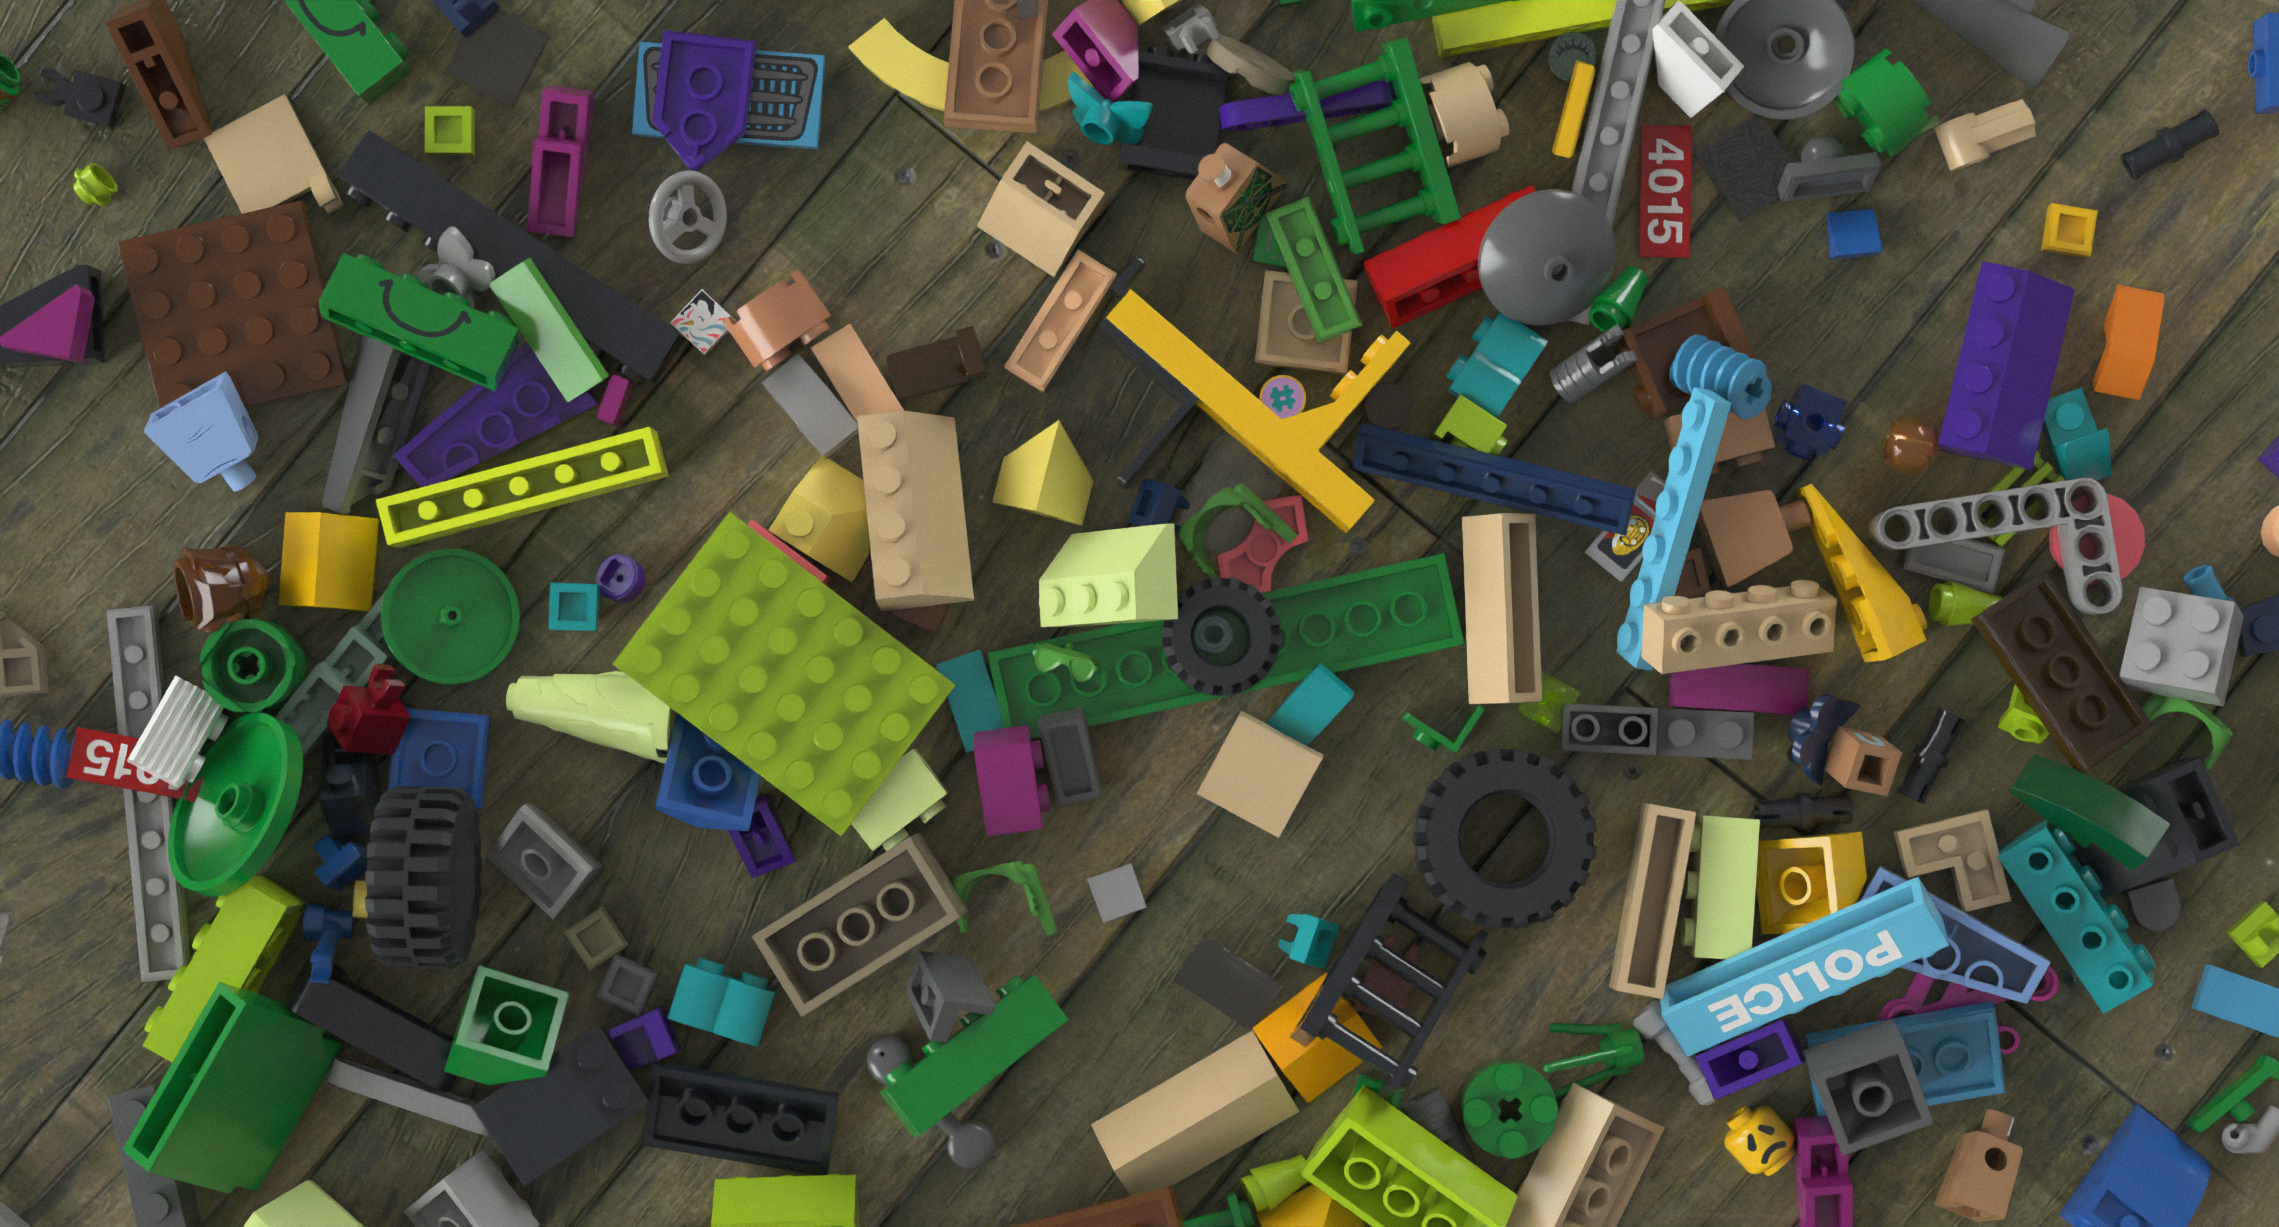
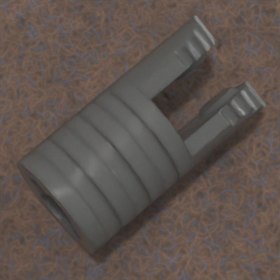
M1616 324L1550 370L1551 381L1563 399L1574 404L1639 360L1633 350L1617 355L1610 362L1604 355V350L1616 344L1625 336L1619 324Z
M1440 1087L1423 1091L1402 1104L1406 1115L1442 1142L1447 1140L1452 1149L1473 1164H1477Z

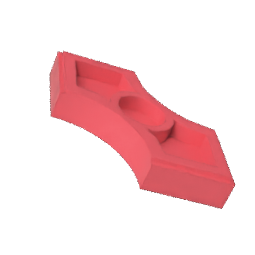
M1302 495L1263 501L1297 534L1296 538L1289 544L1272 528L1270 530L1265 529L1253 516L1250 529L1243 540L1231 550L1215 555L1217 572L1220 578L1232 577L1240 579L1242 582L1248 585L1251 584L1259 589L1260 593L1271 591V575L1280 557L1290 548L1308 541Z

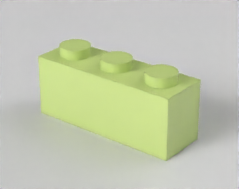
M1696 815V824H1694L1689 851L1694 852L1693 871H1686L1684 879V898L1691 899L1690 918H1683L1681 925V945L1688 946L1687 955L1699 958L1728 959L1752 948L1759 819Z

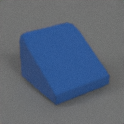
M1874 209L1830 212L1826 214L1830 260L1874 257L1882 253L1881 239Z

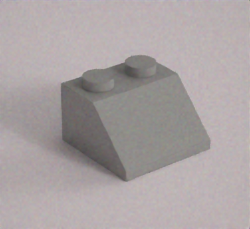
M481 1150L442 1179L404 1211L415 1227H537L540 1225L532 1215L528 1203L516 1194L504 1178L499 1165L492 1161L484 1150Z

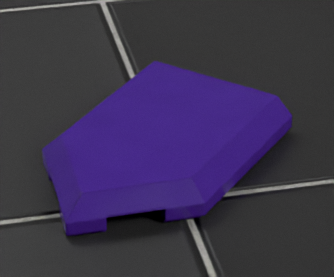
M664 30L652 122L690 171H699L745 135L757 41Z

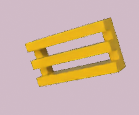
M1575 61L1552 148L1554 155L1566 158L1574 155L1596 71L1590 63Z

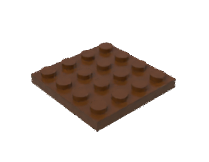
M296 201L117 242L160 408L225 371L230 376L244 406L349 383L335 323L321 317L319 299L325 289V283L304 201Z

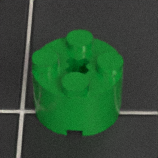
M1883 48L1854 69L1849 76L1839 81L1842 90L1837 93L1838 95L1833 99V102L1847 120L1855 117L1865 130L1860 135V139L1870 153L1877 152L1878 156L1884 153L1892 158L1938 125L1939 118L1935 114L1929 119L1924 110L1932 104L1927 94L1901 61L1892 66L1886 60L1892 52Z
M240 619L222 625L219 630L214 631L208 637L200 654L202 681L209 696L222 707L242 713H271L283 708L305 680L309 661L301 643L290 630L278 623L258 619ZM249 658L259 659L257 665L260 670L257 675L250 674L252 667L247 663Z
M1496 1059L1484 1062L1468 1074L1460 1088L1458 1108L1462 1125L1473 1141L1490 1154L1510 1159L1520 1158L1539 1149L1553 1132L1558 1115V1105L1553 1089L1539 1072L1520 1060ZM1516 1097L1517 1100L1514 1103V1107L1517 1110L1512 1117L1504 1114L1499 1118L1498 1116L1502 1111L1497 1105L1499 1101L1504 1098L1510 1102Z

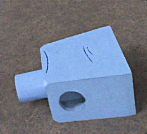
M226 371L151 413L144 432L194 482L203 483L220 473L235 492L248 486L257 477L245 458L254 453L259 439L258 433Z

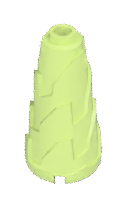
M613 671L597 675L554 674L553 676H521L517 683L509 685L506 695V707L509 711H513L514 718L547 726L552 730L564 732L588 742L626 751L660 763H666L677 712L624 672Z

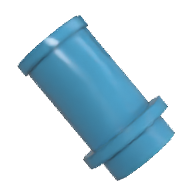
M2207 564L2197 566L2188 571L2183 577V581L2189 587L2192 595L2235 602L2232 597L2225 595L2212 566Z

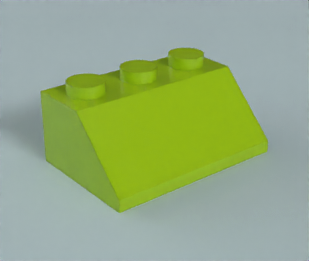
M834 1173L820 1176L783 1175L780 1177L715 1179L711 1227H860V1201L856 1174L841 1175Z

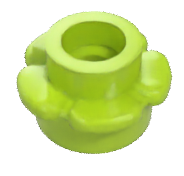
M90 163L86 168H77L74 171V176L77 180L73 188L81 200L91 206L95 204L106 206L111 202V196L117 192L118 187L113 177L102 166Z

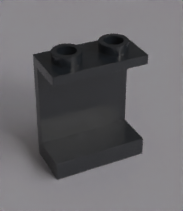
M1148 47L1147 53L1138 51L1139 79L1132 85L1130 101L1152 103L1153 110L1142 127L1145 132L1140 143L1136 145L1121 144L1119 169L1194 181L1199 174L1198 166L1200 161L1205 156L1214 154L1216 151L1220 127L1218 107L1223 105L1228 72L1214 63L1208 55L1195 54L1193 55V60L1174 57L1175 52L1170 49Z

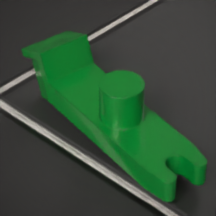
M2260 1054L2252 1067L2196 1112L2186 1123L2194 1132L2197 1131L2200 1134L2228 1111L2238 1123L2248 1119L2255 1109L2245 1097L2268 1078L2279 1081V1061L2268 1055Z

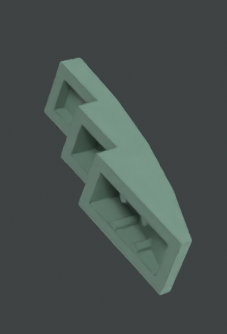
M385 592L358 625L351 627L327 659L315 666L275 716V718L289 724L296 732L301 744L303 759L331 731L327 725L329 712L336 703L343 686L368 687L370 673L374 665H389L394 659L384 640L381 627V606Z

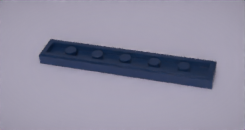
M1365 423L1361 424L1358 431L1352 468L1357 471L1625 536L1637 490Z

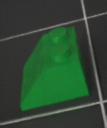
M478 965L464 1002L444 1072L487 1085L546 1076L569 992Z

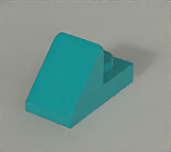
M2082 387L2049 399L2042 429L2059 475L2066 481L2080 478H2091L2098 481L2111 476L2109 433L2107 428L2097 430Z

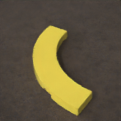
M885 18L848 46L857 59L886 85L919 101L927 107L944 112L949 62L938 59L910 43ZM1065 50L1043 60L1039 112L1072 102L1068 87V78L1072 72H1075L1094 88Z

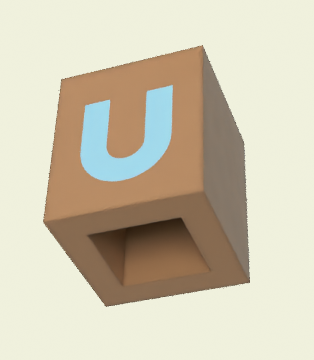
M1838 726L1824 770L1845 788L1888 796L1902 752L1881 735Z

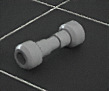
M1660 1001L1649 1003L1633 1018L1634 1028L1637 1029L1644 1039H1654L1666 1054L1669 1053L1679 1065V1070L1690 1081L1688 1091L1700 1105L1712 1104L1716 1100H1714L1695 1057L1697 1053L1687 1057L1662 1017Z

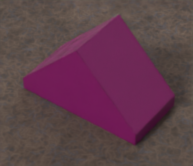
M75 284L2 335L0 343L3 347L16 352L83 363L95 297L90 290Z

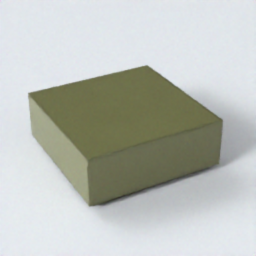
M605 905L564 932L589 971L631 944Z

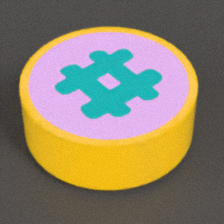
M1278 375L1272 377L1263 385L1259 400L1278 417L1284 419L1302 413L1306 404V393L1302 384L1297 379L1287 375Z

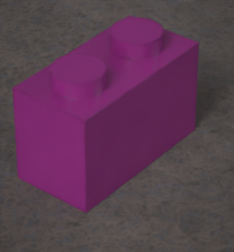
M1029 725L973 732L974 755L987 836L1043 829L1042 812L1050 811L1047 783L1038 784L1036 769L1044 768L1041 740H1031Z

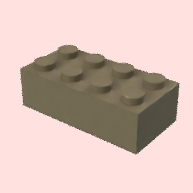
M917 833L759 931L752 938L800 1016L803 1017L969 913L923 837L920 833Z

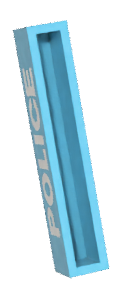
M1919 877L1913 878L1666 985L1664 997L1660 999L1662 1017L1687 1057L1702 1050H1711L1721 1042L1742 1033L1753 1032L1764 1024L1782 1016L1798 1013L1808 1005L1832 995L1843 994L1855 985L1874 977L1885 976L1895 968L1919 958H1927L1934 955L1938 950L1949 946L1943 918Z

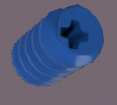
M5 719L0 725V777L11 780L17 776L19 781L25 783L35 779L36 783L43 786L50 785L53 782L56 787L61 789L70 787L75 779L66 778V774L70 765L75 737L72 743H68L67 730L60 728L57 730L54 739L50 740V730L45 725L40 726L35 737H32L31 724L23 722L17 734H14L13 722Z

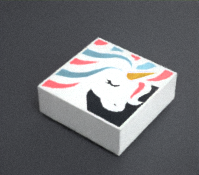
M701 289L670 323L706 356L729 332L722 321L730 317V315Z

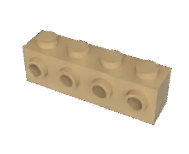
M1796 580L1791 583V586L1779 588L1755 585L1749 587L1747 592L1739 593L1720 590L1709 591L1705 594V597L1691 599L1682 596L1664 597L1662 602L1644 604L1641 657L1658 672L1666 674L1833 652L1837 599L1819 587L1817 582L1810 580Z

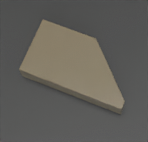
M0 611V697L49 693L45 646L3 611Z

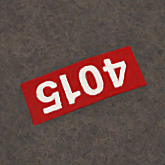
M1640 125L1639 257L1690 258L1691 126Z
M77 727L66 778L182 799L188 784L187 780L184 779L177 788L127 762L139 738ZM203 777L190 787L185 800L195 802Z

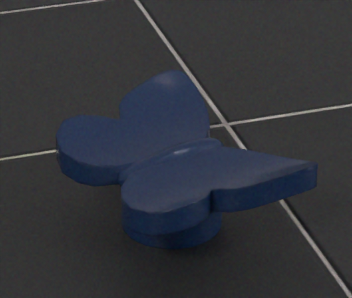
M1825 693L1814 701L1811 709L1803 707L1793 717L1788 732L1789 740L1794 743L1792 749L1793 761L1803 767L1805 774L1812 782L1820 786L1822 785L1828 743L1831 741V736L1836 733L1838 726H1843L1860 708L1859 704L1847 699H1838L1833 695Z

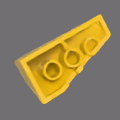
M1812 484L1795 490L1798 500L1802 499L1808 509L1811 519L1810 530L1864 662L1884 661L1927 641L1923 630L1927 629V622L1920 606L1917 603L1911 604L1908 595Z

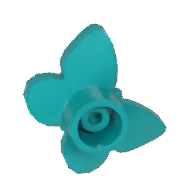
M1072 72L1068 78V87L1071 99L1075 103V107L1072 110L1073 117L1080 125L1081 132L1089 140L1100 145H1110L1114 139L1120 143L1131 145L1140 143L1145 132L1142 127L1153 110V104L1138 101L1111 102L1109 99L1105 100L1094 88L1075 72Z

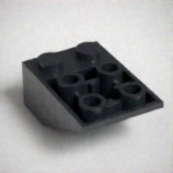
M2182 758L2116 788L2170 823V826L2147 860L2131 871L2093 842L2084 848L2074 841L2077 848L2074 854L2081 867L2088 864L2094 870L2103 885V889L2098 892L2104 899L2198 864L2240 845V842L2201 758Z

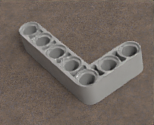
M2091 478L2073 479L1894 507L1878 513L1872 518L1869 525V536L1872 543L1883 551L1906 550L2056 526L2067 593L2071 606L2077 612L2084 615H2097L2113 611L2122 599V584L2107 494L2104 487ZM2076 488L2083 490L2089 499L2088 508L2084 513L2076 511L2071 503V495ZM2030 495L2038 498L2043 506L2042 515L2038 520L2029 518L2024 510V503ZM1982 503L1990 504L1996 511V521L1991 528L1984 526L1979 521L1978 509ZM1936 510L1944 511L1949 516L1950 528L1945 535L1937 533L1931 525V517ZM1889 517H1895L1903 523L1904 535L1899 542H1894L1886 536L1884 527ZM2084 534L2090 536L2096 543V553L2090 560L2084 558L2078 548L2079 541ZM2092 581L2098 582L2104 591V598L2098 606L2091 604L2086 596V589Z

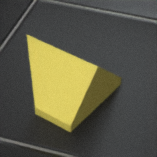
M1059 420L1003 458L992 503L1082 526L1094 480Z

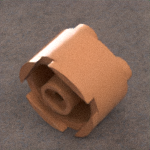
M800 269L790 274L795 281L792 285L789 286L786 280L783 282L779 281L736 311L741 318L738 322L735 321L733 316L727 317L722 321L754 368L762 365L765 371L772 369L792 355L787 346L799 338L804 345L808 344L830 329L825 320L832 315Z

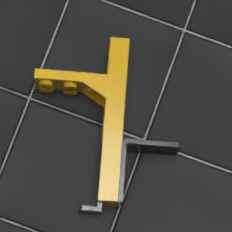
M1137 256L1110 287L1111 293L1120 302L1100 324V333L1107 342L1180 404V407L1117 478L1118 485L1123 490H1126L1192 413L1199 408L1296 493L1302 495L1303 499L1340 531L1346 534L1373 504L1375 499L1319 451L1400 359L1411 342L1397 330L1389 340L1381 334L1360 360L1366 365L1358 375L1350 370L1333 389L1330 396L1335 402L1281 419L1134 291L1127 289L1145 268V261Z

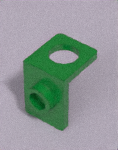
M1480 704L1474 706L1452 741L1407 712L1403 713L1400 719L1416 729L1412 736L1414 739L1434 752L1441 745L1451 753H1457L1482 715L1485 707Z

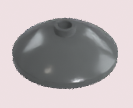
M1734 0L1722 15L1714 35L1744 65V68L1725 90L1742 107L1767 118L1795 119L1822 109L1842 90L1839 81L1850 75L1854 63L1855 39L1853 29L1846 13L1835 0ZM1789 35L1794 38L1796 46L1792 49H1785L1780 45L1779 38Z
M1548 189L1527 194L1504 208L1488 227L1481 242L1478 255V274L1481 286L1490 302L1502 314L1512 320L1534 326L1552 325L1566 321L1587 309L1594 302L1595 297L1606 287L1615 263L1616 245L1614 234L1607 218L1590 200L1577 193L1560 189ZM1563 264V268L1558 274L1551 275L1554 266Z

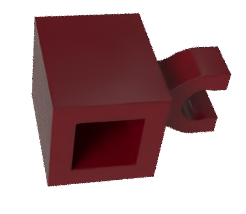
M375 664L370 673L368 687L344 685L336 703L331 707L327 725L344 751L394 755L411 716L399 700L405 688L404 683L399 680H390L395 671L392 665Z

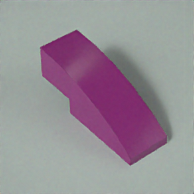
M549 85L542 90L539 134L534 139L527 231L572 238L575 236L585 182L596 91Z
M1735 664L1670 673L1668 707L1795 715L1801 708L1807 707L1809 669Z
M1827 1115L1793 1118L1795 1176L1800 1227H1853V1185L1848 1175V1154L1842 1155Z

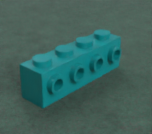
M2045 819L2000 846L1997 857L2104 1014L2152 987L2154 979L2152 970L2156 968V964L2146 947L2142 943L2135 946L2125 932L2130 926L2118 906L2113 904L2108 907L2098 892L2103 889V885L2094 870L2088 864L2081 867L2072 852L2077 849L2073 839L2063 831L2055 828L2053 824Z

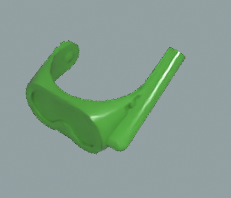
M1243 483L1237 484L1234 488L1226 487L1218 491L1178 531L1181 542L1189 554L1194 556L1193 559L1198 562V567L1203 569L1202 572L1209 575V579L1220 576L1206 556L1205 535L1215 517L1232 508L1248 510L1265 529L1270 530L1272 528L1289 544L1297 536L1279 516Z
M2152 694L2142 707V710L2151 722L2160 715L2174 711L2190 713L2201 719L2212 734L2211 744L2213 745V750L2203 761L2206 771L2212 769V764L2216 762L2218 755L2221 754L2233 735L2231 730L2218 717L2204 709L2196 701ZM2133 739L2131 742H2129L2122 748H2128L2135 739Z
M1016 861L952 877V886L965 907L973 888L989 876L1002 875L1013 880L1018 885L1023 884L1031 913L1034 918L1039 917L1046 936L1058 931L1033 864H1023L1022 861ZM967 914L957 920V925L960 926L959 931L962 935L969 933Z

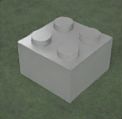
M2140 587L2119 677L2129 690L2224 706L2244 615L2236 602Z

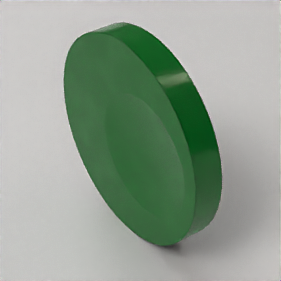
M463 549L434 550L411 560L391 580L384 594L381 606L382 633L394 658L413 675L437 684L466 683L490 673L509 654L519 629V604L513 586L506 575L487 558Z

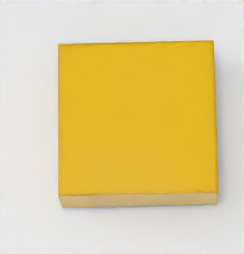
M2055 203L2049 204L2041 251L2082 258L2090 257L2098 210Z

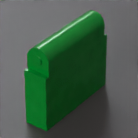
M219 982L122 1150L148 1173L229 1194L232 1193L235 1186L260 1191L345 1041L300 1017L287 1006V1003Z

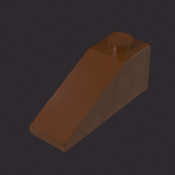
M138 0L120 7L106 21L105 25L168 149L171 150L211 135L213 130L183 34L166 0Z

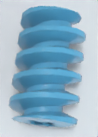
M1695 334L1689 337L1681 345L1672 362L1670 382L1674 388H1679L1687 394H1692L1694 387L1712 390L1730 402L1729 413H1734L1741 419L1756 417L1771 400L1772 385L1769 378L1766 377V367L1762 361L1750 359L1747 354L1736 352L1731 347L1722 346L1719 342L1709 340L1706 336Z

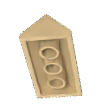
M1251 1030L1091 1123V1126L1114 1172L1129 1194L1132 1195L1172 1184L1175 1185L1300 1111L1255 1033Z

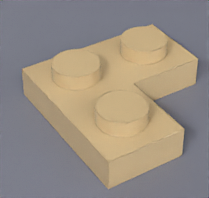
M1983 809L1893 832L1904 876L1910 878L1951 868L1962 911L1969 912L2011 901L2003 866L1997 857L1999 850L1988 810Z

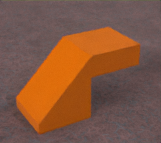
M2117 285L2103 323L2107 343L2092 381L2094 392L2140 400L2155 362L2165 299L2164 293Z

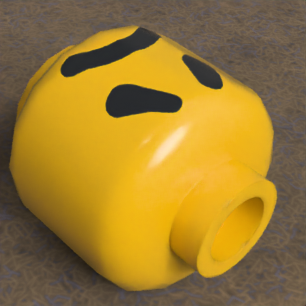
M1744 1105L1726 1121V1124L1731 1129L1725 1136V1147L1748 1173L1760 1174L1764 1172L1766 1176H1770L1781 1169L1793 1157L1795 1151L1791 1147L1795 1141L1794 1133L1770 1106L1762 1105L1751 1110L1748 1105Z

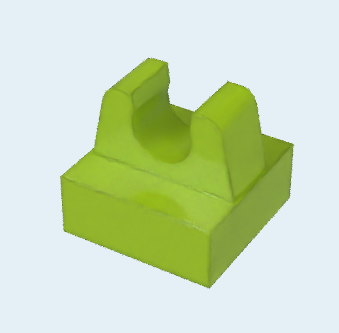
M2259 901L2226 931L2257 967L2263 968L2279 953V916L2266 901Z

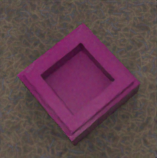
M617 375L611 376L597 414L598 419L620 428L636 384Z

